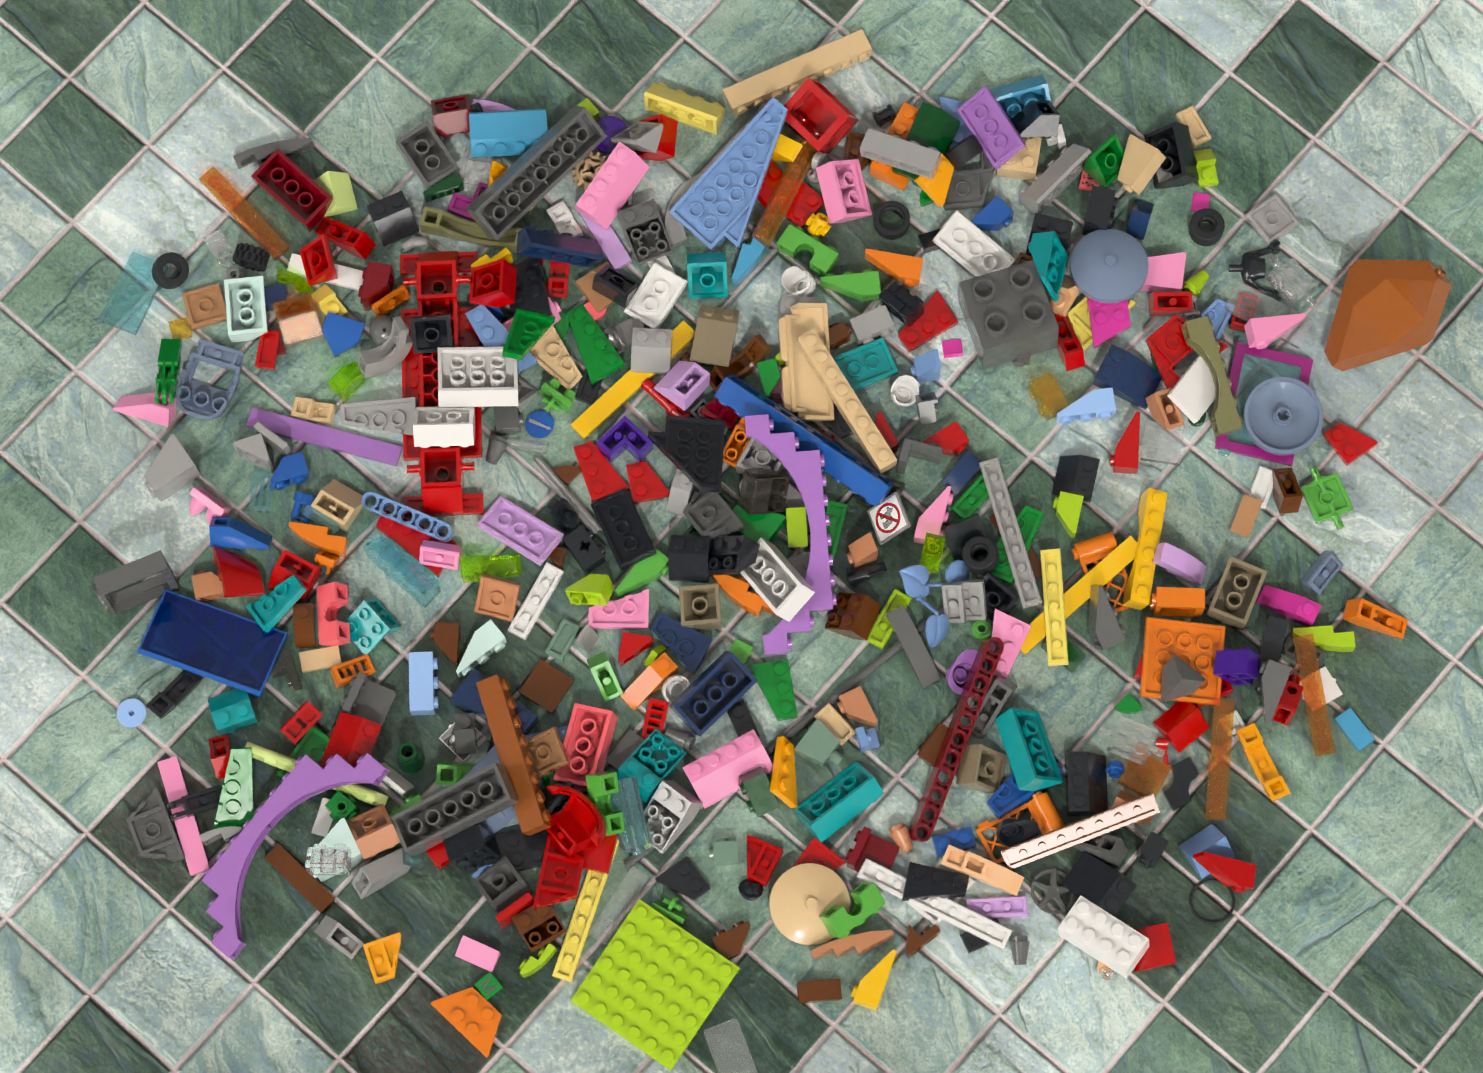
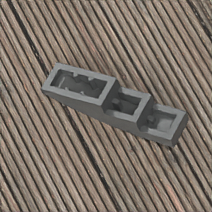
M311 138L288 139L257 146L233 157L238 169L255 161L260 167L277 148L292 160L314 149Z
M904 605L887 613L886 618L893 628L895 636L904 651V655L922 688L924 689L941 680Z

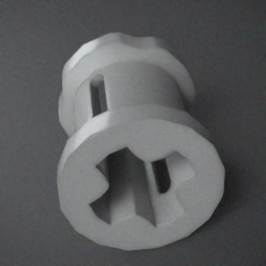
M1192 295L1193 311L1183 315L1185 320L1196 319L1201 316L1196 304L1198 299L1195 295Z

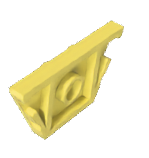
M1087 297L1067 313V317L1078 337L1083 352L1093 344ZM1133 300L1127 301L1129 311L1136 304Z

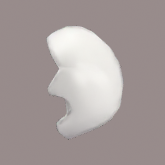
M899 376L891 385V399L898 406H912L916 402L915 395H919V382L913 376Z
M682 675L668 677L662 686V694L665 700L672 703L690 685V681Z

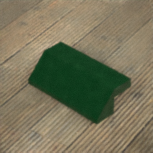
M922 102L906 141H916L921 146L927 148L934 147L946 157L945 154L949 151L960 126V121L941 108ZM893 168V173L911 179L913 185L920 187L914 181L919 175Z

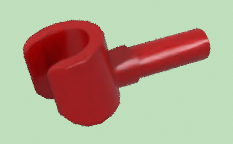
M1158 737L1156 739V748L1162 749L1164 766L1169 765L1167 754L1168 740Z

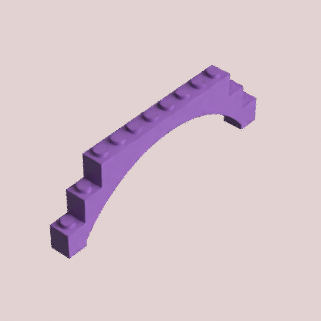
M768 414L745 416L746 438L752 437L765 446L787 469L798 487L808 515L810 557L805 581L815 593L790 622L782 619L769 634L763 635L765 656L788 654V649H792L791 637H787V634L811 632V627H814V616L809 615V612L833 610V605H837L836 593H832L831 585H835L834 573L830 574L829 567L833 565L832 553L828 554V546L832 544L831 534H827L826 526H830L829 514H825L824 506H828L827 494H823V486H826V474L821 472V467L825 466L824 454L820 455V450L796 452L795 449H799V438L794 437V432L770 434V431H774L773 419H769Z
M368 753L362 755L356 762L357 766L353 767L342 756L336 754L326 761L325 768L306 754L304 757L301 756L295 762V768L284 775L280 786L270 792L266 803L261 804L257 808V814L252 820L249 819L243 825L242 832L232 838L228 849L218 855V861L214 866H210L204 872L202 881L219 895L211 900L206 912L223 926L222 929L220 928L215 932L211 943L225 956L235 960L247 945L243 941L241 929L242 891L251 861L269 831L297 805L326 790L360 783H372L378 786L390 770Z

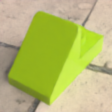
M1212 149L1194 151L1199 180H1197L1199 188L1217 186L1219 182L1215 167L1216 157Z

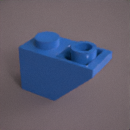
M302 452L282 458L271 478L270 490H282L287 485L294 483L295 485H300L308 480L309 470Z

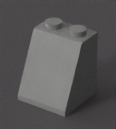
M174 434L168 438L144 476L147 480L145 485L153 498L158 497L162 502L200 477L195 464Z

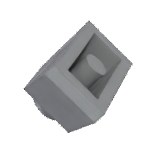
M679 469L676 470L671 486L666 512L685 517L683 511L687 504L690 503L695 485Z
M327 915L314 931L351 960L364 944L339 922Z

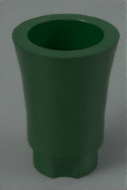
M407 741L400 744L397 749V764L399 768L409 774L420 771L425 763L424 753L412 742Z

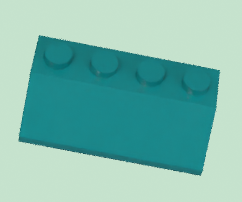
M1011 707L995 719L1019 790L1033 792L1063 782L1039 711Z
M855 761L799 804L798 807L794 808L793 811L811 834L820 842H823L885 793L875 777Z

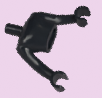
M1274 240L1269 247L1245 252L1242 255L1241 264H1229L1228 268L1229 272H1241L1242 280L1246 286L1258 294L1271 297L1274 302L1281 301L1282 297H1276L1275 293H1281L1282 289L1275 288L1270 290L1260 286L1255 281L1265 279L1266 274L1265 258L1259 257L1270 253L1278 254L1281 249H1275L1273 246L1280 245L1281 242L1279 240Z

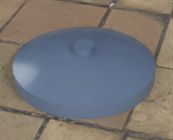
M1115 229L1097 230L1087 234L1076 244L1070 259V274L1076 287L1088 298L1101 303H1119L1130 299L1143 287L1148 274V258L1142 245L1133 236Z
M1274 377L1263 381L1252 390L1244 405L1243 422L1247 434L1258 447L1276 455H1292L1303 451L1316 439L1322 427L1323 410L1319 398L1308 385L1290 377Z

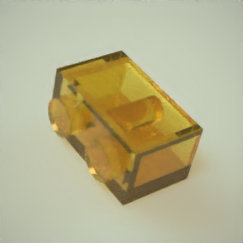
M1051 372L1030 381L1028 393L1032 400H1036L1038 404L1036 406L1041 417H1045L1046 421L1056 417L1057 413L1069 406Z

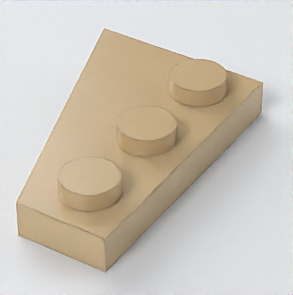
M552 325L529 352L538 361L537 364L558 380L565 389L572 390L582 379V375Z

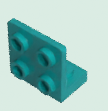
M376 597L364 600L345 621L350 624V639L364 655L370 654L386 634L396 632L401 627Z

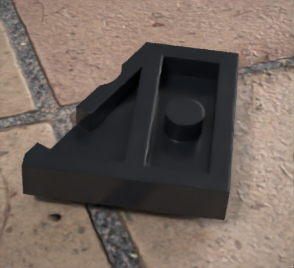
M687 856L655 878L657 883L671 888V890L684 895L692 901L697 900L711 890Z

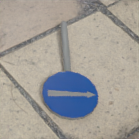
M535 411L526 419V431L533 438H546L554 429V419L546 411Z

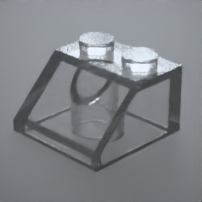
M314 844V847H308L305 868L310 875H351V849L346 847V844H334V847H326L325 844Z

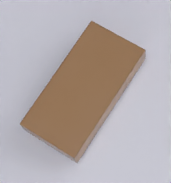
M1244 494L1230 531L1249 538L1262 500Z

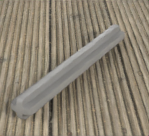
M541 457L536 458L532 462L533 466L558 495L568 501L572 509L578 514L579 519L592 534L599 532L601 526L545 461Z

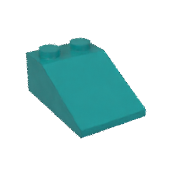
M1055 231L1033 233L1031 242H1029V251L1041 280L1054 302L1059 299L1068 254Z

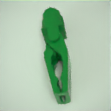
M161 339L158 356L159 373H157L155 378L156 391L154 402L156 404H159L160 393H162V404L168 403L169 394L170 404H174L175 393H177V375H179L181 339Z

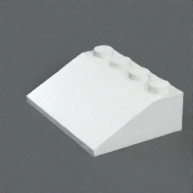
M504 347L438 348L439 407L518 406L517 360L503 357Z

